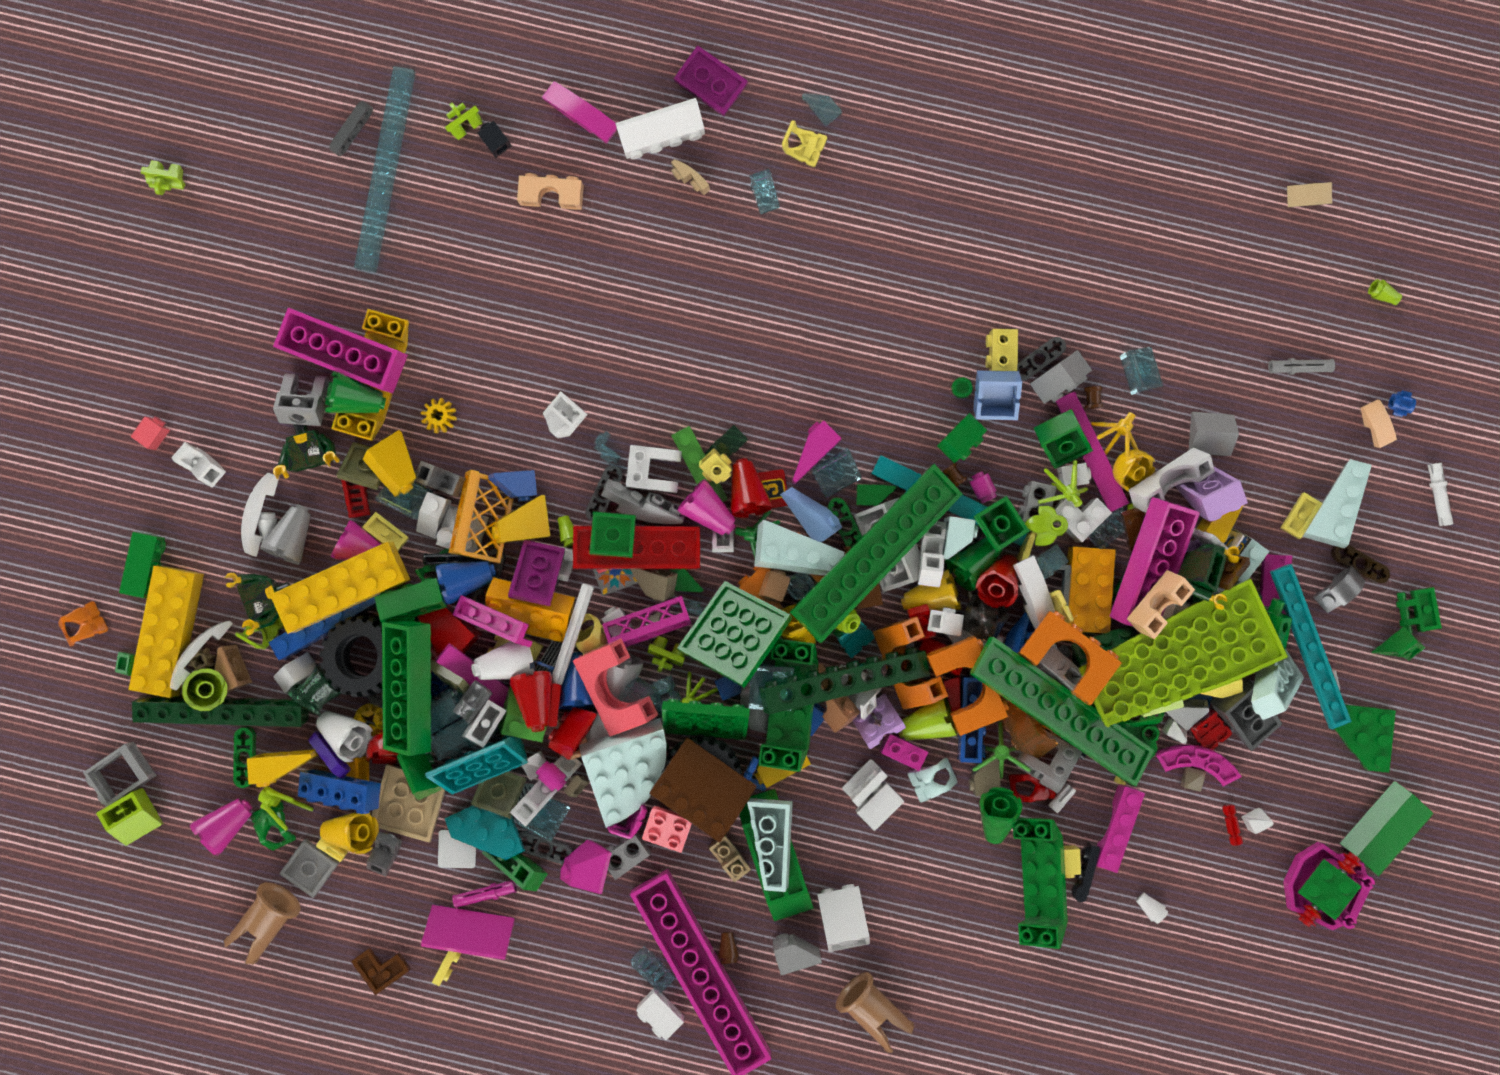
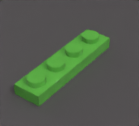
M690 426L671 435L679 451H682V457L696 484L698 485L703 479L708 481L702 475L703 470L699 467V461L705 457V454ZM713 480L711 482L708 481L722 502L728 500L720 483L716 484Z

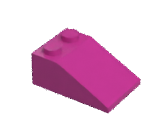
M817 421L808 431L809 435L792 480L794 485L842 439L825 421L821 423Z

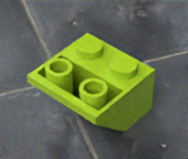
M143 788L127 794L96 813L106 832L125 846L164 824Z

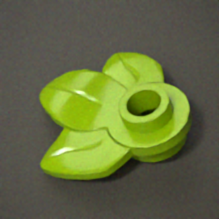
M1039 506V515L1030 517L1025 524L1029 530L1037 533L1035 545L1047 546L1052 544L1057 536L1063 535L1067 531L1068 522L1065 517L1057 515L1054 508ZM1055 522H1060L1061 526L1055 528L1053 524Z

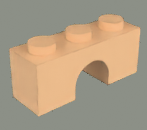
M526 173L525 176L519 175L517 201L521 206L541 207L543 195L553 191L559 194L561 209L582 210L584 185L579 178L567 176L566 179H560L555 175L537 177L538 175L533 173Z
M1167 570L1127 620L1138 632L1155 639L1168 623L1161 616L1164 608L1171 604L1182 606L1195 589L1184 577Z

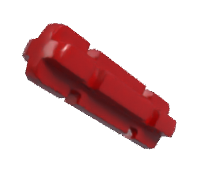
M1232 804L1224 805L1222 809L1226 815L1225 822L1228 834H1230V844L1233 846L1242 845L1243 840L1242 836L1239 835L1241 831L1238 817L1235 816V806Z

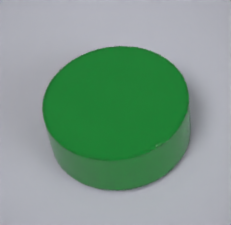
M965 377L957 378L951 386L953 395L960 399L968 397L973 390L972 382Z

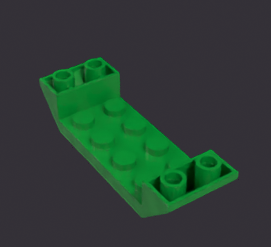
M778 639L773 646L771 659L776 660L773 680L782 682L786 681L785 677L798 675L799 678L806 676L805 673L808 671L818 670L815 643ZM806 683L801 686L802 694L808 691ZM786 688L780 692L781 699L786 698L788 695ZM814 704L769 715L766 743L761 744L758 766L801 772L809 749Z
M775 788L750 797L754 799L779 800ZM746 803L739 816L773 920L777 921L814 909L792 840L790 843L789 884L786 892L764 890L750 811Z
M1019 817L1013 826V839H1021L1025 920L1018 923L1019 945L1060 949L1068 923L1063 836L1054 819Z

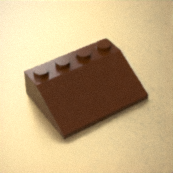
M687 737L653 785L649 794L720 843L757 785Z

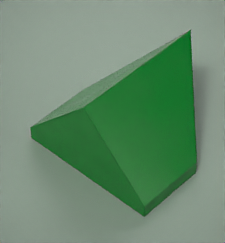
M1404 626L1371 653L1402 657L1410 661L1424 650L1425 646Z

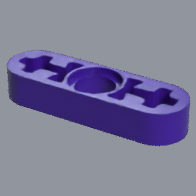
M315 731L308 739L309 743L331 772L343 779L350 772L351 768L336 755L321 732Z

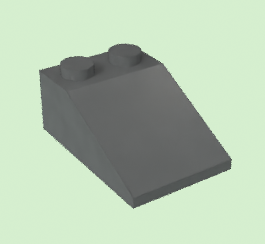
M1243 677L1242 693L1225 698L1215 697L1210 703L1250 751H1253L1279 728L1282 722L1277 715L1262 720L1260 715L1255 713L1251 702L1254 683Z

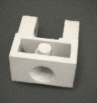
M630 445L626 487L677 493L678 482L649 479V464L651 459L681 462L682 451Z

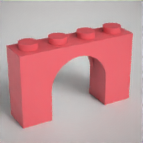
M621 638L584 653L573 660L576 670L610 737L646 724L658 716L650 696L627 703L617 699L608 688L606 679L608 669L630 658Z

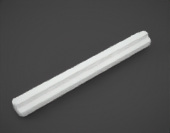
M582 584L552 674V683L562 685L594 590V587L589 584Z

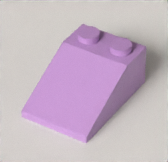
M1214 467V473L1200 482H1186L1175 486L1190 505L1200 512V516L1209 522L1218 520L1222 515L1236 511L1242 505L1248 503L1240 480Z

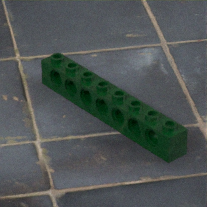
M910 647L905 649V653L889 652L885 654L886 657L878 659V656L866 658V662L862 663L851 661L841 668H838V665L826 667V671L818 673V670L808 671L805 673L806 676L799 678L798 675H791L785 677L786 681L782 682L777 680L766 681L765 686L759 687L763 711L770 715L930 676L926 652L918 650L917 647ZM906 660L907 667L902 670L901 663ZM886 664L887 672L882 675L881 669ZM866 669L868 676L863 680L861 674ZM844 674H847L848 681L843 685L841 678ZM827 679L828 686L822 689L821 682ZM806 683L808 691L802 694L801 686ZM786 688L788 695L786 698L781 699L780 692Z
M142 695L132 701V721L137 723L302 727L309 720L308 700L225 698L220 705L210 711H199L191 708L185 702L183 696L167 698Z

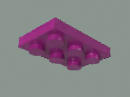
M698 45L673 78L674 82L722 116L726 115L748 84L745 78Z
M524 540L508 598L551 606L565 555V548Z

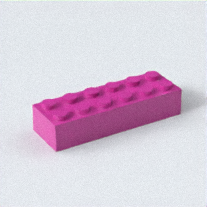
M288 308L273 345L275 348L392 394L408 356L403 352L291 308Z
M1155 497L1151 498L1109 617L1125 625L1133 626L1127 618L1167 570L1175 574L1179 573L1200 515L1199 511ZM1164 608V610L1161 613L1162 617L1166 608Z

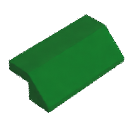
M1394 781L1345 836L1340 845L1357 856L1366 868L1379 877L1434 813L1415 795Z

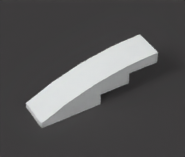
M1031 556L1014 564L1013 567L1021 581L1019 588L1027 603L1024 607L1036 629L1049 611L1054 613L1055 609L1034 556Z

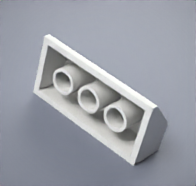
M696 98L616 123L626 159H638L644 153H657L663 147H676L681 145L682 141L689 139L690 141L700 139L702 135H705Z
M899 498L855 514L854 517L861 535L863 536ZM917 544L880 581L883 592L918 581L920 552Z

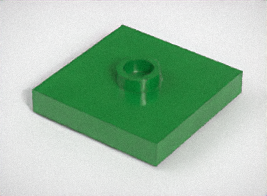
M593 511L589 555L632 558L636 515Z

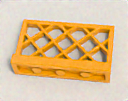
M469 470L465 472L464 478L466 479L462 486L448 553L500 564L504 543L497 544L496 539H493L488 528L501 519L498 518L493 508L501 503L505 509L504 516L511 513L513 499L508 496L502 498L497 490L498 487L488 480V475L481 474L479 471ZM480 479L487 480L491 489L483 493L479 488ZM494 491L500 501L491 506L485 495ZM482 498L487 509L478 513L474 507L475 501ZM490 511L495 521L486 526L481 515ZM477 518L483 529L474 534L470 524L471 521ZM483 531L487 533L491 540L484 546L481 545L476 537ZM472 538L479 548L473 553L465 551L466 543ZM493 543L497 549L496 558L489 557L484 548Z

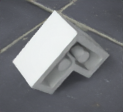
M1066 498L1053 507L1057 515L1066 518L1068 522L1066 532L1076 543L1083 542L1112 513L1098 498L1091 499L1081 510L1075 507L1072 501H1067Z

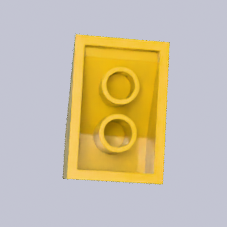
M315 749L261 753L247 758L248 784H256V787L270 786V784L277 783V779L286 776L319 755Z

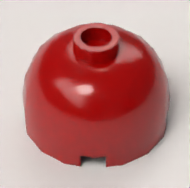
M381 730L380 734L374 735L369 740L366 748V762L372 759L373 764L396 763L395 760L398 759L397 755L399 753L383 749V730Z

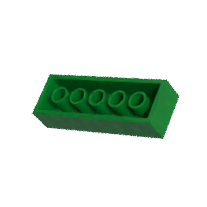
M404 619L382 622L384 750L407 756L431 752L430 624Z

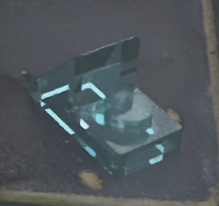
M766 169L749 175L750 187L760 214L780 208L770 170Z
M1057 544L1035 558L1044 579L1055 574L1054 572L1069 562Z

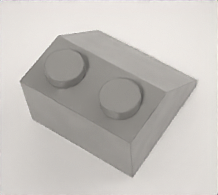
M780 934L773 940V950L781 975L822 963L819 948L794 934Z

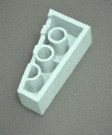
M1351 459L1346 463L1304 533V538L1341 548L1349 545L1371 464Z
M763 520L758 525L755 567L825 576L844 556V552L766 520Z
M1286 649L1287 658L1256 671L1251 702L1253 710L1256 714L1260 715L1262 720L1286 711L1304 679V676Z
M750 798L747 801L764 890L786 892L788 888L793 801Z

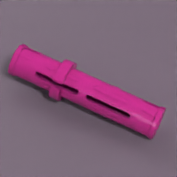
M513 880L499 884L491 883L488 887L453 895V905L459 908L492 898L497 900L500 896L516 893L517 886Z

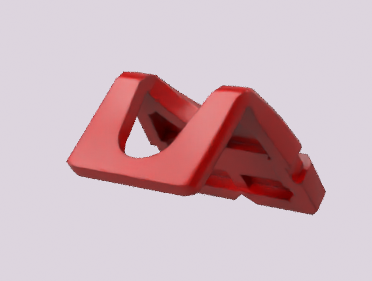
M1209 708L1206 719L1194 724L1190 730L1197 742L1200 743V746L1213 750L1218 746L1219 742H1224L1232 735V731L1217 716L1218 712Z
M1028 773L1009 775L1011 791L1014 792V796L1021 799V802L1032 803L1056 797V792L1039 783L1040 780ZM1026 780L1032 782L1035 785L1033 793L1030 796L1019 794L1016 790V783Z

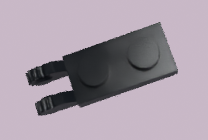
M1089 841L1087 846L1083 847L1081 875H1076L1078 882L1073 885L1071 893L1079 903H1083L1088 899L1087 896L1089 895L1100 852V847Z

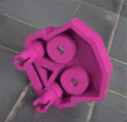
M1316 842L1296 854L1283 881L1287 908L1291 911L1303 913L1305 911L1303 905L1311 906L1312 903L1298 893L1323 859L1337 869H1341L1338 866L1337 860L1343 861L1345 859L1343 853L1337 854L1324 844ZM1359 862L1362 867H1355L1356 875L1347 873L1349 878L1362 887L1339 917L1334 920L1322 910H1319L1318 912L1321 914L1322 919L1316 918V923L1331 930L1342 926L1348 929L1355 927L1353 924H1357L1356 919L1370 890L1373 889L1372 884L1375 885L1374 879L1367 875L1364 863Z

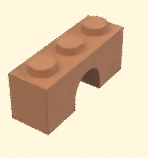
M822 663L818 665V673L826 671ZM827 679L821 682L822 689L828 686ZM848 696L826 701L827 711L822 717L836 733L846 727L861 712Z

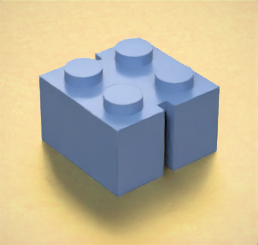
M977 371L973 406L975 418L981 420H1018L1019 399L1021 398L1022 389L1019 371Z

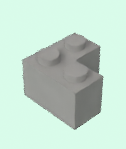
M1077 350L1030 383V385L1044 404L1050 400L1054 403L1064 396L1062 393L1064 390L1067 389L1070 392L1087 380L1086 375L1092 369Z

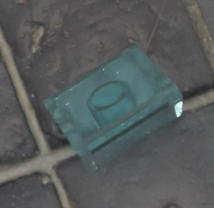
M1152 347L1130 350L1120 355L1131 395L1163 386Z
M848 448L810 470L826 498L862 478Z
M414 482L411 491L405 495L401 493L395 497L385 486L376 496L375 501L412 519L418 520L419 511L426 493H433V491Z
M771 664L760 665L750 679L749 708L763 710L759 687L765 686V682L770 680L786 681L785 677L794 675V668ZM786 688L780 692L781 699L786 698L788 695Z
M551 798L526 827L516 818L514 823L551 842L570 808Z

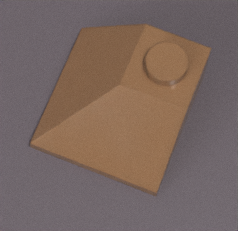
M237 644L219 647L215 670L224 677L227 683V693L253 683Z

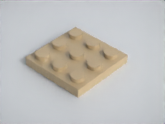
M387 764L381 781L379 809L373 810L372 817L376 818L380 829L431 842L446 790L441 787V791L417 800L411 792L402 767Z

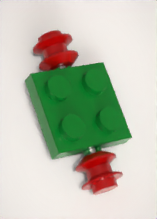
M1351 852L1348 855L1343 853L1345 857L1343 861L1337 860L1338 866L1341 869H1337L1323 859L1298 893L1312 903L1311 906L1303 905L1305 909L1303 913L1297 912L1300 915L1298 920L1307 927L1311 925L1316 927L1315 919H1322L1321 914L1318 912L1319 910H1322L1332 919L1336 920L1362 887L1347 876V873L1356 875L1354 871L1356 866L1362 867L1359 864L1361 860Z

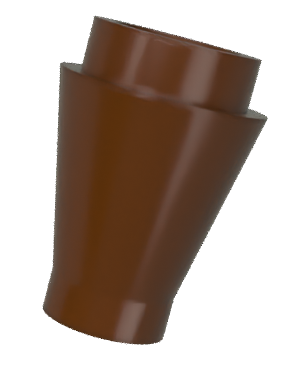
M733 932L721 933L718 958L721 960V964L737 963L739 954Z

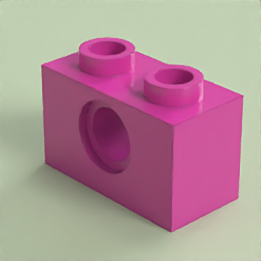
M889 733L886 734L879 749L882 754L917 771H920L928 754L926 749Z

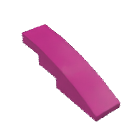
M555 81L542 96V99L574 123H578L589 133L596 135L606 144L617 131L616 123Z

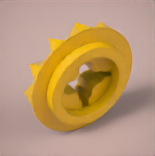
M365 704L356 710L353 719L367 723L365 716L370 717L374 715L372 721L375 725H369L373 732L371 731V736L373 737L376 734H380L381 730H383V708L376 704Z

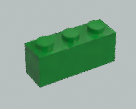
M132 532L119 590L120 594L147 598L153 566H161V555L166 548L165 537L143 532Z
M426 578L421 583L415 585L406 584L401 589L383 591L379 596H375L380 621L407 620L446 608L447 604L438 579Z

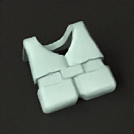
M943 758L936 765L922 767L920 771L913 769L907 773L921 803L949 791L958 783L947 758ZM946 768L950 775L947 784L940 785L934 782L935 773Z

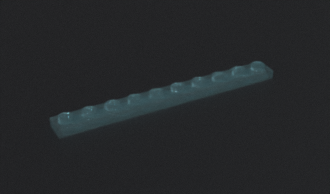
M393 66L354 268L357 270L377 272L416 73L412 69Z

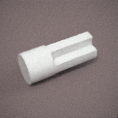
M1066 783L1048 806L1056 813H1059L1076 790Z

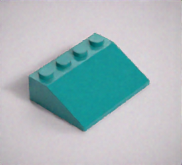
M506 735L500 741L487 743L484 748L468 751L464 756L457 759H449L445 764L430 770L425 775L428 779L453 795L529 762L523 741L518 737Z

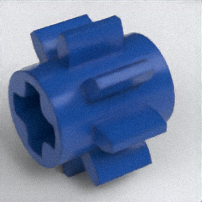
M1402 390L1401 392L1398 391L1397 394H1392L1388 403V408L1393 410L1392 415L1403 417L1407 416V413L1411 414L1414 411L1416 399L1411 397L1412 392Z

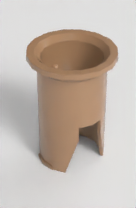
M265 882L259 885L256 890V900L230 935L223 941L224 947H228L246 931L256 937L252 942L245 964L253 965L257 963L262 953L286 921L297 917L301 910L297 898L290 891L275 883Z
M869 972L861 973L849 981L837 998L836 1009L840 1013L848 1012L887 1053H892L893 1050L880 1026L886 1019L909 1034L913 1032L914 1023L873 984V976Z

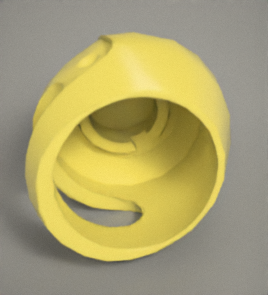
M585 614L583 623L593 620L594 625L584 631L580 629L575 644L576 648L583 654L608 643L603 626L599 619L592 614Z

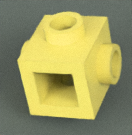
M713 448L699 461V467L703 470L702 475L709 482L713 480L718 484L720 481L725 482L731 476L732 467L730 464L732 462L724 453L720 455Z

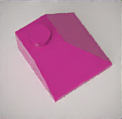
M587 839L564 859V864L560 871V879L569 886L602 894L612 852Z

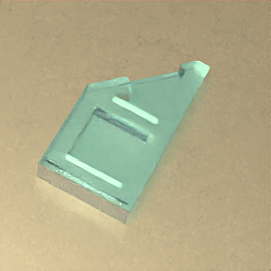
M806 93L802 95V99L825 127L842 114V111L830 96Z

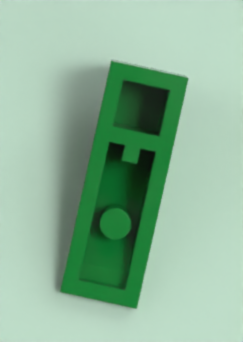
M482 852L485 857L523 890L537 892L548 875L540 866L522 853L505 860L488 852Z

